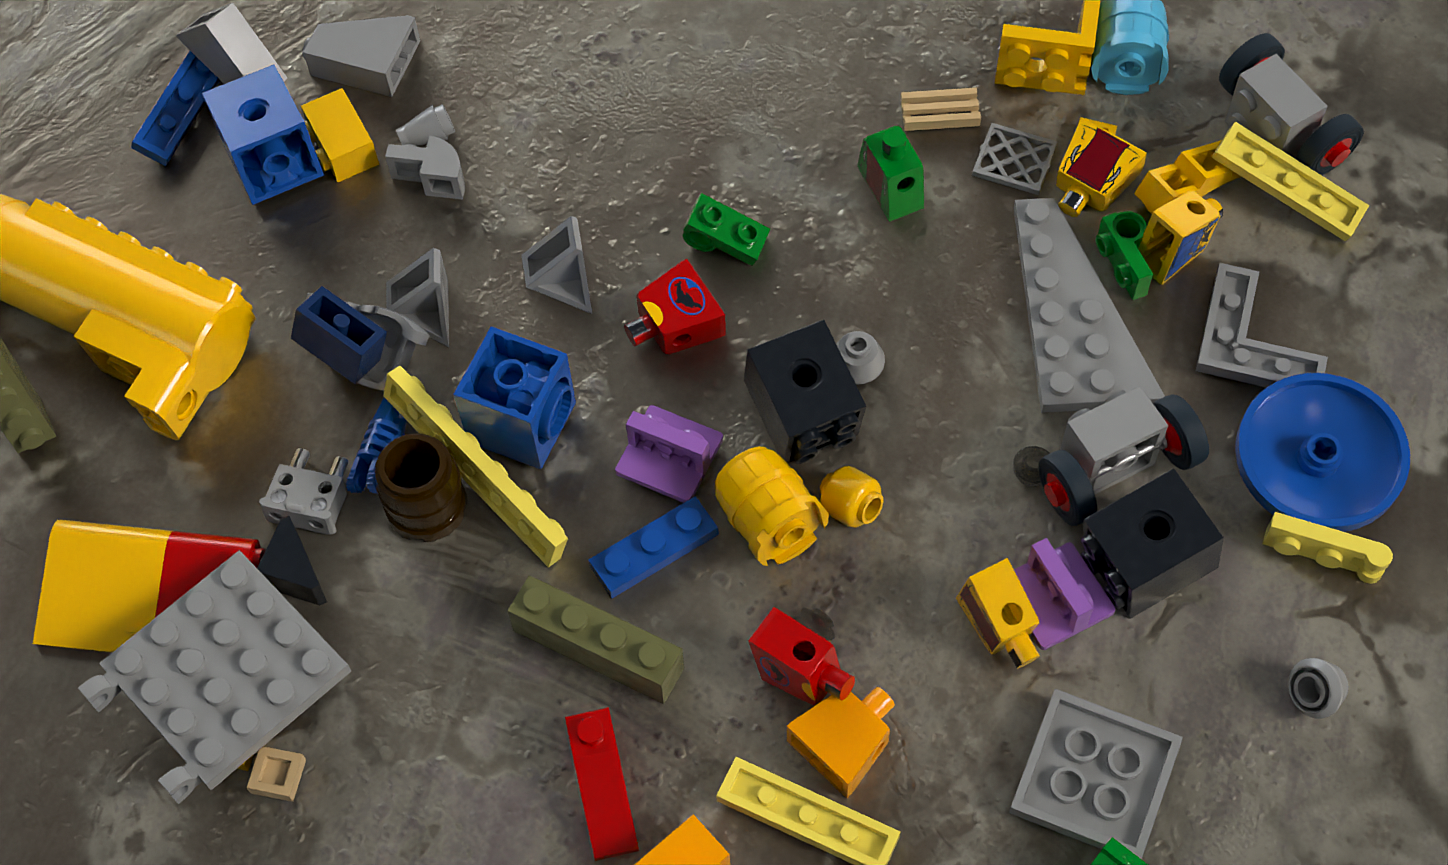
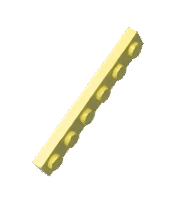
M401 366L387 373L383 394L386 400L419 434L434 437L446 446L451 456L455 459L464 481L548 568L560 560L568 540L561 525L556 520L549 519L537 507L532 495L526 490L520 489L508 477V473L503 465L498 461H493L481 449L477 439L471 433L465 432L453 420L449 410L432 399L417 377L410 376Z

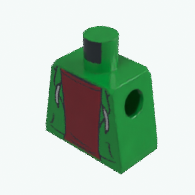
M895 125L864 138L857 167L888 221L890 222L924 209L923 165L902 128ZM900 182V189H897V185Z

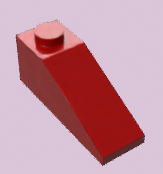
M609 707L565 717L595 861L638 852L639 847Z

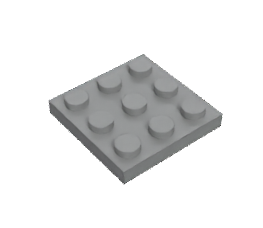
M1054 689L1009 813L1099 849H1102L1113 837L1142 860L1183 737Z

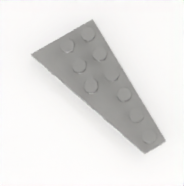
M1054 198L1015 200L1014 215L1041 413L1079 411L1084 408L1092 410L1104 404L1105 400L1112 394L1121 390L1128 392L1141 386L1152 403L1165 397Z

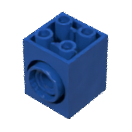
M274 64L202 93L222 143L252 205L324 176L305 122Z
M492 326L453 394L463 430L471 433L479 442L480 447L540 470L576 404L566 353Z

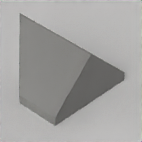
M570 216L522 254L526 288L592 314L578 219Z
M432 248L386 282V309L409 318L430 335L429 338L449 348L448 278L440 250Z

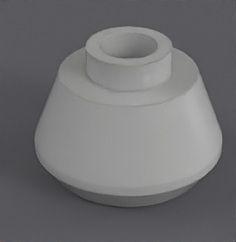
M862 331L850 332L836 343L855 384L871 382L881 374L885 364V355L881 346L870 334Z
M1307 658L1298 662L1291 670L1288 681L1289 693L1296 707L1305 715L1315 719H1322L1333 715L1347 697L1349 689L1348 680L1344 672L1337 665L1318 658Z

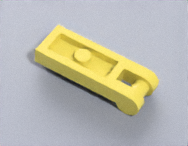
M1278 512L1274 513L1263 540L1264 545L1273 547L1281 554L1301 555L1316 560L1318 564L1324 567H1341L1354 571L1361 581L1369 584L1376 583L1381 579L1385 569L1388 568L1393 559L1391 549L1383 543Z

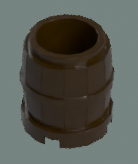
M406 434L386 445L376 461L375 477L377 483L376 491L391 528L401 537L408 540L412 537L423 539L424 542H434L449 536L461 524L464 518L463 512L467 504V493L461 481V474L455 459L441 441L425 434Z

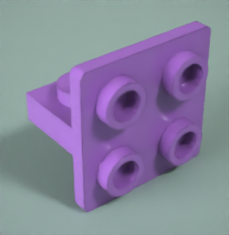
M650 405L644 415L633 411L626 423L628 446L615 468L616 475L685 503L694 497L723 441V434L654 405Z
M1045 538L1031 545L1027 563L1014 569L1038 616L1039 625L1031 635L1041 650H1046L1114 615L1115 606L1071 542L1054 549L1048 539Z

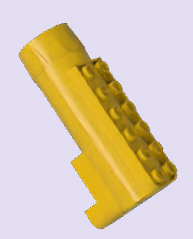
M0 194V300L73 334V337L101 371L131 385L124 397L142 415L143 421L148 427L168 438L179 440L209 392L220 387L231 376L244 354L250 328L255 322L256 317L252 312V305L240 294L242 292L241 287L228 278L221 277L217 280L208 276L204 269L192 262H186L183 265L175 261L168 252L154 246L151 250L143 247L137 239L122 231L118 235L108 231L105 225L92 217L87 216L85 220L75 216L68 207L59 202H53L50 205L36 198L32 205L29 206L26 202Z

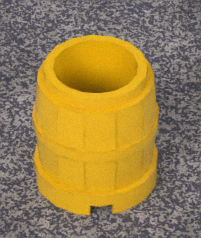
M760 446L747 449L727 462L717 475L715 480V496L720 506L728 516L730 524L749 543L748 548L763 566H768L766 560L774 559L779 565L799 556L817 540L813 532L819 524L824 529L828 524L829 513L815 496L810 495L797 472L773 450Z

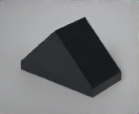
M286 516L280 520L257 569L280 593L320 606L327 603L326 597L290 516Z

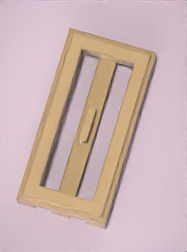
M977 88L901 92L904 131L980 126L981 114L979 112V101L977 100ZM970 111V113L948 114V112ZM917 114H932V115H927V116H912V117H911V115H917Z

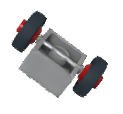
M1269 33L1259 34L1242 44L1228 58L1219 73V82L1222 87L1233 96L1225 122L1229 128L1234 122L1239 123L1323 176L1340 165L1355 150L1363 137L1364 130L1349 114L1338 115L1320 126L1328 106L1283 61L1285 49L1282 44Z
M1141 386L1128 392L1121 390L1109 396L1104 404L1092 410H1089V408L1081 409L1068 419L1060 450L1044 456L1039 461V477L1045 494L1057 514L1067 524L1077 526L1084 523V519L1097 512L1095 494L1154 465L1160 449L1173 465L1182 470L1191 469L1203 463L1209 455L1208 438L1199 417L1193 408L1180 396L1172 394L1152 403Z

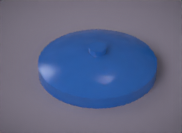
M1325 373L1298 374L1268 386L1258 394L1247 408L1236 436L1235 454L1240 475L1249 492L1264 509L1272 515L1278 512L1342 532L1361 528L1381 517L1393 505L1401 493L1409 474V442L1395 412L1372 390L1351 379Z

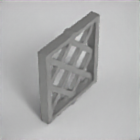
M991 123L985 141L980 146V153L972 171V176L1039 195L1046 174L1050 171V163L1058 142ZM997 135L1001 144L990 147L991 136ZM1004 135L1013 137V139L1007 141ZM1022 142L1027 151L1016 155L1011 146ZM1030 143L1037 144L1040 146L1032 148ZM1006 149L1010 158L999 161L994 152ZM1048 150L1047 161L1041 162L1036 153ZM988 155L993 164L982 168V159ZM1031 156L1036 165L1025 169L1020 160ZM1014 163L1019 172L1008 176L1003 166ZM997 169L1000 175L991 173V171ZM1040 170L1042 174L1039 182L1034 183L1028 174ZM1023 177L1026 183L1015 179Z

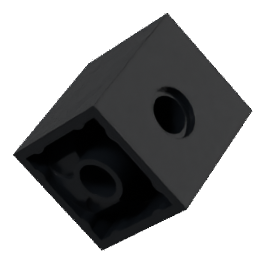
M825 320L818 321L747 349L744 382L777 453L787 464L793 461L796 464L808 462L815 458L820 450L833 446L834 449L843 448L856 440L866 410V404Z
M1173 468L1084 519V536L1081 538L1084 551L1081 553V557L1093 575L1099 573L1107 584L1104 590L1115 606V609L1123 608L1131 619L1219 567L1224 537Z

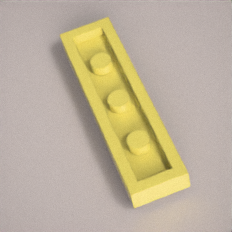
M1234 122L1212 156L1214 160L1344 241H1347L1353 235L1370 206L1237 122Z
M735 757L716 795L717 802L854 865H887L900 838V831L738 757Z

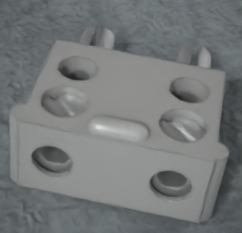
M298 448L290 466L279 464L265 498L259 500L267 522L279 524L282 518L290 516L295 528L328 535L335 534L337 531L335 523L347 496L343 477L349 461L344 457L342 459L340 456L336 457L329 474L306 470L304 468L310 454L306 449L302 451V448Z

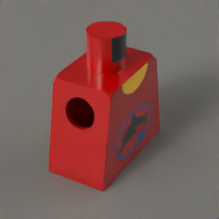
M688 259L681 261L639 291L636 298L640 317L624 325L625 332L633 346H637L654 337L663 353L669 355L726 335L725 313Z
M775 607L772 608L748 640L761 679L805 702L817 705L827 693L840 700H844L853 689L855 677L841 670L834 645Z

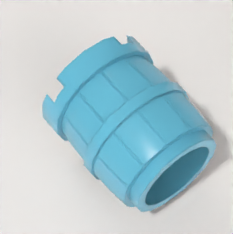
M1103 0L1100 4L1095 48L1091 58V70L1096 82L1099 78L1100 81L1106 83V90L1123 95L1142 94L1149 91V85L1154 84L1158 80L1160 85L1165 80L1169 71L1167 50L1169 30L1166 10L1161 0Z

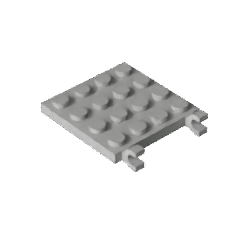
M239 550L101 661L99 664L106 671L103 676L97 675L88 679L78 689L98 713L116 695L123 691L187 764L170 770L158 780L179 804L201 782H204L210 790L214 789L347 676L351 669Z

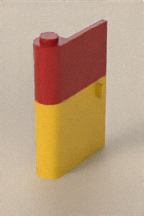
M57 520L51 529L32 644L114 652L237 551L240 550L257 568L266 549L261 548L258 539Z

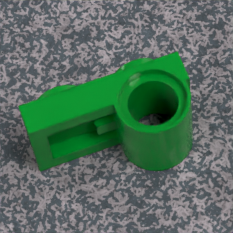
M701 193L685 224L682 236L684 241L696 250L710 252L718 248L753 266L758 260L770 228Z
M1132 211L1115 212L1102 217L1098 235H1096V245L1099 253L1103 257H1107L1112 264L1118 285L1121 288H1126L1132 300H1136L1148 294L1153 277L1151 269L1138 249L1147 224L1145 219L1138 213Z

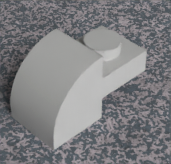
M429 136L426 148L412 144H388L385 158L391 179L422 182L426 196L463 200L465 181L459 156L454 147L447 141L435 136Z

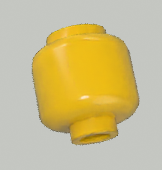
M843 466L838 468L835 472L827 474L820 485V501L822 506L829 513V516L848 527L857 528L864 524L872 523L883 507L884 499L878 481L855 467Z

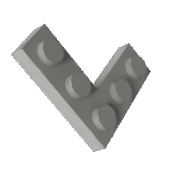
M1219 263L1195 371L1266 388L1290 376L1305 373H1325L1328 359L1326 356L1246 338L1259 271Z

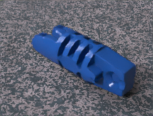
M385 397L373 419L368 424V430L365 432L364 440L361 442L360 450L357 452L347 478L346 488L351 493H362L366 484L369 492L377 493L375 466L378 456L386 445L405 434L406 419Z

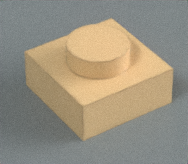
M263 746L258 751L247 785L248 791L251 794L293 802L306 763L304 755Z

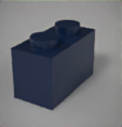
M321 286L296 309L291 339L356 384L380 361L387 331Z

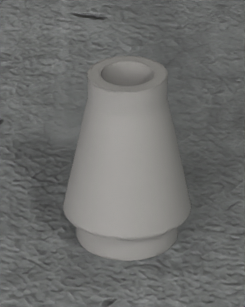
M442 104L437 107L431 105L404 126L397 128L396 132L402 145L412 144L420 146L428 143L429 136L448 140V135L455 133V129Z

